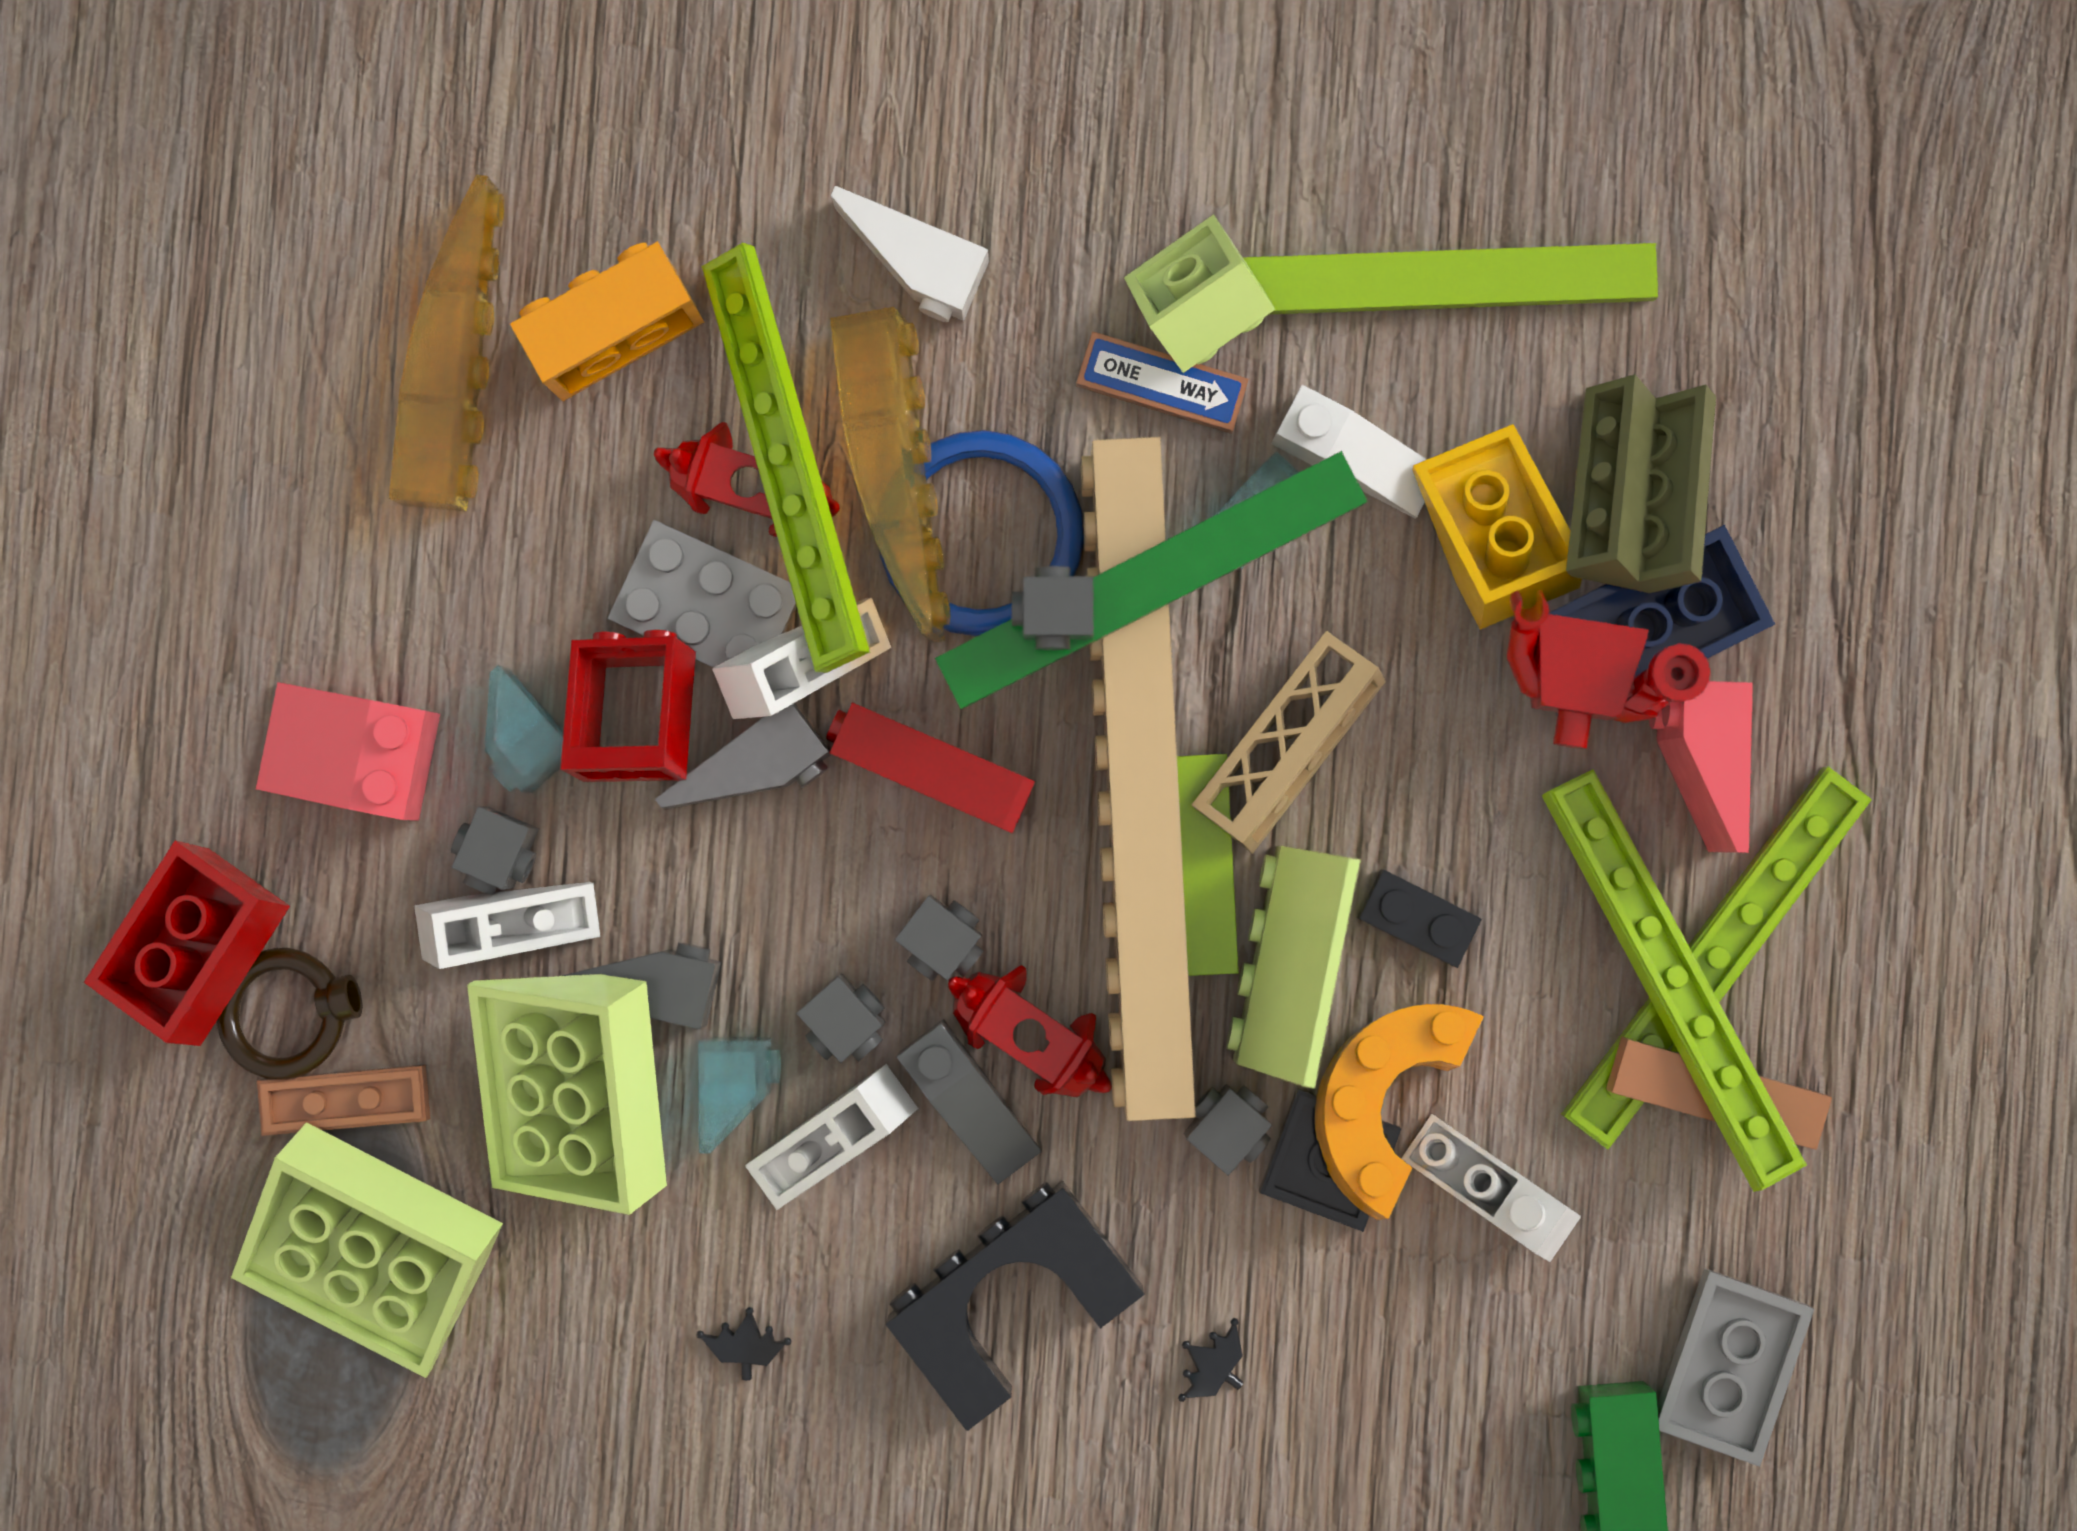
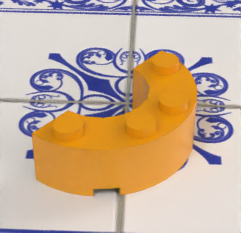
M1443 1004L1416 1005L1399 1009L1384 1015L1352 1035L1340 1047L1326 1068L1316 1097V1138L1319 1141L1322 1155L1328 1167L1327 1171L1335 1184L1355 1206L1374 1219H1389L1412 1170L1410 1165L1394 1153L1383 1133L1381 1108L1386 1090L1399 1073L1410 1067L1430 1066L1444 1071L1460 1067L1484 1016L1467 1009Z

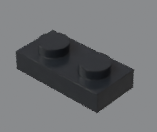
M1384 869L1380 870L1357 916L1358 919L1455 968L1459 967L1482 920Z

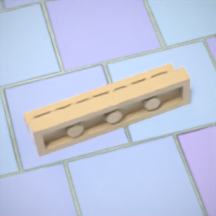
M1326 631L1192 803V806L1253 854L1386 681L1379 667ZM1330 650L1353 665L1340 683L1319 686L1317 667ZM1310 677L1311 687L1301 689ZM1330 695L1321 706L1320 696ZM1312 697L1315 716L1308 725L1285 730L1283 711L1293 700ZM1276 721L1277 731L1267 732ZM1297 738L1288 749L1287 739ZM1278 741L1281 759L1274 769L1251 773L1249 755L1257 744ZM1242 765L1243 775L1233 776ZM1263 782L1254 793L1253 783ZM1245 784L1247 803L1233 822L1211 806L1224 787Z

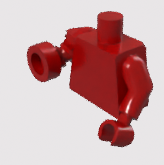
M1519 590L1514 591L1510 595V606L1515 619L1511 622L1506 658L1520 691L1530 698L1531 707L1558 713L1554 745L1587 749L1591 718L1615 720L1622 723L1652 719L1657 717L1658 712L1665 708L1669 702L1679 703L1695 699L1704 692L1709 683L1710 667L1708 660L1700 650L1691 645L1677 644L1663 648L1654 655L1648 669L1634 677L1647 640V629L1549 614V606L1541 590H1538L1536 604L1527 609L1522 608V596Z

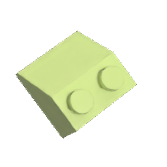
M1214 214L1124 277L1149 327L1183 373L1194 365L1202 364L1211 359L1220 347L1239 334L1256 328L1265 316L1275 310L1262 286Z

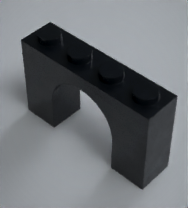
M1063 1181L1053 1188L1048 1182L1037 1187L1021 1201L1026 1208L1009 1222L1004 1216L997 1218L977 1235L982 1242L965 1256L960 1249L956 1250L933 1269L938 1276L921 1290L914 1283L889 1303L894 1311L888 1315L886 1326L966 1431H969L1012 1397V1385L978 1342L968 1319L967 1308L970 1296L977 1284L988 1273L1000 1266L1017 1262L1034 1263L1048 1268L1067 1284L1100 1329L1145 1295L1143 1285Z

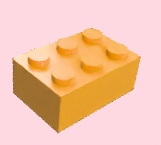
M658 241L650 246L645 242L631 246L617 257L618 264L600 274L598 270H591L579 275L568 284L569 291L551 301L548 297H543L527 304L519 312L521 318L510 323L542 383L562 401L704 323L696 305Z

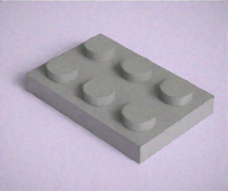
M653 520L607 619L643 636L647 630L674 632L677 634V639L696 651L695 660L714 668L757 644L785 633L797 605L790 582Z
M1704 1268L1657 1403L1659 1431L1760 1467L1814 1308Z

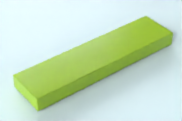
M1227 754L1177 756L1188 976L1239 973L1232 837L1192 806V803L1228 758ZM1224 787L1211 806L1231 820L1229 787Z

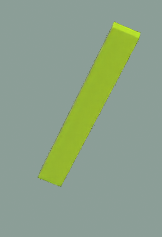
M742 242L704 264L702 270L815 672L828 673L870 653V649L754 246Z
M1656 243L1243 257L1275 308L1268 315L1655 301L1658 298Z
M1829 766L1821 768L1689 943L1694 957L1719 1002L1872 800ZM1650 998L1646 1000L1561 1113L1568 1121L1608 1150L1644 1103L1643 1101L1606 1090L1621 1036L1678 1052Z
M1594 769L1541 795L1753 1192L1762 1191L1807 1166Z

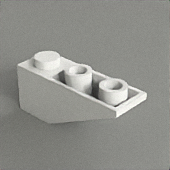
M1433 1114L1430 1115L1401 1158L1532 1252L1551 1262L1581 1218L1573 1210Z

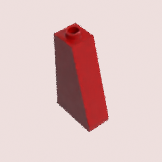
M853 702L848 712L840 709L837 711L826 736V740L834 743L830 754L1010 833H1014L1035 785V781Z

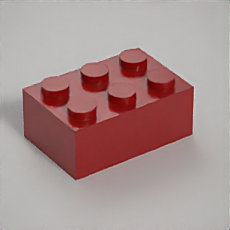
M175 840L83 983L165 1043L201 1046L285 916L290 905L209 848Z

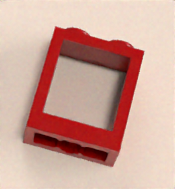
M647 630L641 638H626L625 635L620 633L602 631L593 633L592 639L571 640L560 770L583 782L686 780L696 651L677 639L676 633L666 630ZM664 666L658 746L600 747L606 668Z

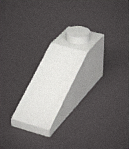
M835 186L831 197L837 212L911 298L920 303L918 309L922 313L943 322H949L951 316L964 321L989 263L988 249Z
M1304 385L1300 387L1271 444L1311 465H1315L1342 451L1363 492L1416 519L1425 502L1412 469L1413 465L1427 459L1354 411Z
M865 598L856 602L870 653L828 673L815 672L802 626L757 644L712 668L732 718L772 716L890 649L891 645L873 599Z
M591 882L495 892L494 895L487 893L467 895L414 905L422 960L438 969L601 937L594 885Z
M885 1064L755 1157L745 1167L776 1210H778L889 1135L919 1108L888 1065Z

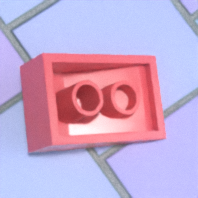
M1709 681L1704 692L1695 699L1679 703L1669 702L1665 708L1658 712L1657 717L1649 719L1651 729H1657L1658 746L1708 852L1749 853L1752 682Z
M277 682L256 789L399 820L419 821L440 714Z

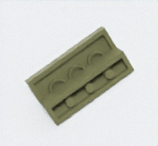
M1636 374L1586 388L1566 571L1572 577L1646 593L1701 582L1716 396L1706 384L1658 398L1654 397Z

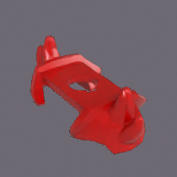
M719 423L711 431L703 435L700 440L682 441L678 448L660 447L654 450L655 460L669 473L670 488L680 495L694 512L707 514L711 507L703 499H708L772 519L765 493L758 492L755 496L747 498L737 495L732 490L731 479L736 471L745 467L759 470L755 456L732 449V435L727 423ZM822 481L833 518L840 511L839 503L832 498L830 487ZM774 524L769 526L768 533L773 537H777Z
M1023 965L1015 968L1003 977L976 972L968 978L954 976L949 979L948 988L955 997L953 1014L967 1036L969 1045L980 1049L985 1044L981 1038L983 1037L1044 1079L1036 1078L1034 1088L1042 1095L1058 1094L1077 1098L1088 1090L1104 1094L1111 1091L1112 1083L1104 1071L1106 1058L1093 1041L1096 1025L1095 1014L1089 1013L1078 1017L1070 1025L1074 1032L1069 1030L1014 992L1021 993L1024 989L1026 968ZM1033 1019L1043 1026L1045 1039L1049 1041L1043 1052L1039 1049L1033 1052H1025L1015 1045L1013 1031L1020 1021Z

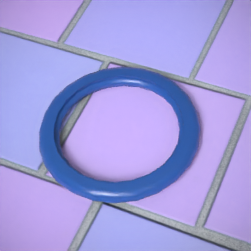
M988 430L955 433L930 443L910 457L895 475L881 504L877 527L879 555L890 584L902 601L921 618L933 625L952 633L976 637L1012 619V603L988 609H972L957 606L938 597L924 585L914 571L906 551L904 531L906 518L916 492L930 476L944 466L963 459L986 457L1006 461L1021 468L1036 480L1049 498L1055 514L1057 529L1055 552L1049 566L1069 567L1070 577H1074L1080 565L1084 543L1082 509L1073 485L1059 465L1041 449L1011 434Z

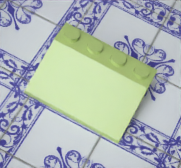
M1276 846L1274 856L1265 855L1259 879V887L1268 888L1264 909H1254L1248 934V941L1257 942L1253 963H1243L1237 989V995L1246 997L1242 1018L1232 1017L1226 1049L1235 1051L1233 1060L1237 1065L1301 1086L1315 1088L1360 864L1359 859L1285 846Z
M594 974L475 980L467 984L492 1188L627 1215L633 1213L665 1188L667 1181L647 982Z
M306 1122L273 1161L231 1278L427 1378L487 1262L503 1223Z

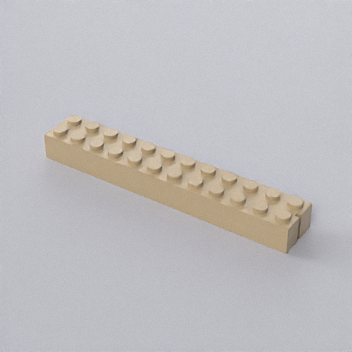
M1160 437L1092 440L1091 455L1081 456L1082 497H1092L1093 511L1084 512L1085 552L1095 551L1096 567L1087 568L1086 576L1095 577L1166 540ZM1168 604L1089 645L1090 661H1101V679L1093 680V683H1091L1093 716H1103L1104 735L1095 736L1094 738L1096 771L1106 770L1107 791L1097 793L1098 825H1109L1110 847L1100 848L1101 881H1112L1113 902L1103 903V927L1106 938H1115L1116 958H1105L1106 986L1108 994H1118V1013H1108L1109 1043L1111 1051L1120 1050L1121 1068H1111L1112 1101L1114 1102V1107H1123L1127 1121L1195 1118Z

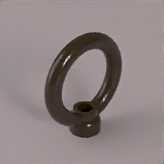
M293 948L267 949L261 951L216 1021L217 1029L226 1051L243 1069L267 1079H292L311 1072L331 1055L340 1040L344 1022L361 1016L363 1009L362 996L359 986L352 975L335 978L324 963L309 953ZM273 970H290L306 977L316 988L314 1001L316 1010L322 1019L319 1032L313 1042L302 1052L284 1058L266 1056L254 1049L246 1040L239 1021L240 1003L246 989L257 977Z

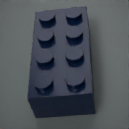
M1725 525L1705 533L1701 582L1652 593L1604 584L1549 612L1552 615L1647 629V640L1634 677L1648 669L1654 655L1663 648L1677 644L1691 645L1700 650L1708 659L1775 625Z

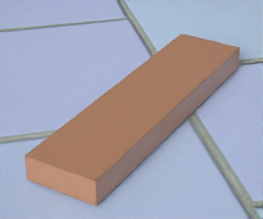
M1621 1036L1606 1090L1715 1121L1678 1052ZM1759 1076L1795 1144L1817 1150L1832 1097Z

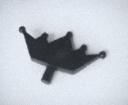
M752 1307L746 1309L747 1316L735 1334L729 1329V1324L726 1322L722 1323V1331L719 1336L704 1334L703 1331H697L696 1333L697 1338L705 1342L721 1363H741L742 1380L745 1381L752 1379V1364L768 1366L784 1345H791L792 1342L789 1337L784 1338L782 1341H775L772 1326H767L765 1328L766 1333L761 1336L753 1316L754 1310Z
M1237 1318L1231 1319V1327L1226 1337L1219 1336L1216 1332L1209 1334L1210 1339L1213 1340L1214 1348L1190 1345L1189 1341L1182 1343L1183 1348L1188 1350L1197 1371L1190 1372L1187 1369L1183 1371L1184 1377L1188 1378L1192 1386L1184 1394L1181 1393L1178 1396L1180 1402H1184L1186 1398L1216 1396L1224 1381L1237 1390L1242 1387L1243 1381L1231 1372L1243 1357L1237 1331L1239 1323Z

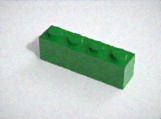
M1644 1381L1578 1386L1579 1403H1572L1571 1419L1574 1434L1577 1438L1582 1437L1584 1458L1576 1460L1578 1487L1581 1493H1587L1588 1514L1581 1515L1580 1519L1581 1531H1668L1656 1392Z

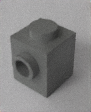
M1036 567L1035 577H1023V591H1012V626H1023L1024 640H1035V649L1067 650L1070 649L1071 639H1093V576L1070 577L1069 567Z
M478 806L471 824L463 823L454 838L451 853L457 856L451 868L466 874L463 880L464 884L484 893L494 895L496 888L502 890L513 889L517 881L524 883L532 870L536 853L530 851L540 828L491 807Z
M932 895L925 899L895 938V941L912 953L907 962L931 981L938 974L948 981L954 971L964 977L984 952V950L976 945L983 935L974 928L980 919L957 901L953 900L947 908Z
M843 974L837 976L796 1013L811 1029L805 1035L806 1039L826 1060L834 1055L842 1063L852 1054L859 1062L883 1040L876 1031L885 1023L879 1015L885 1007L866 985L862 984L856 989Z
M1227 1084L1219 1092L1211 1087L1195 1104V1116L1197 1118L1183 1134L1193 1146L1229 1176L1243 1159L1249 1163L1253 1162L1270 1142L1271 1138L1266 1132L1272 1124L1262 1115L1269 1106L1245 1085L1238 1092H1235Z

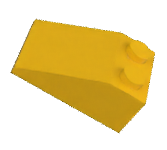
M1514 424L1413 465L1412 471L1455 582L1480 630L1514 616L1509 600L1511 593L1514 591H1520L1522 608L1527 609L1536 604L1538 590L1543 592L1548 602L1580 588L1582 579L1572 577L1566 571L1570 529Z

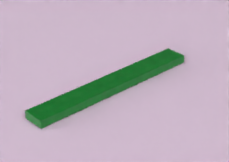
M1340 451L1093 577V639H1071L1070 649L1037 650L1035 649V640H1024L1023 626H1012V619L936 657L935 660L962 710L1359 508L1368 501L1343 452Z

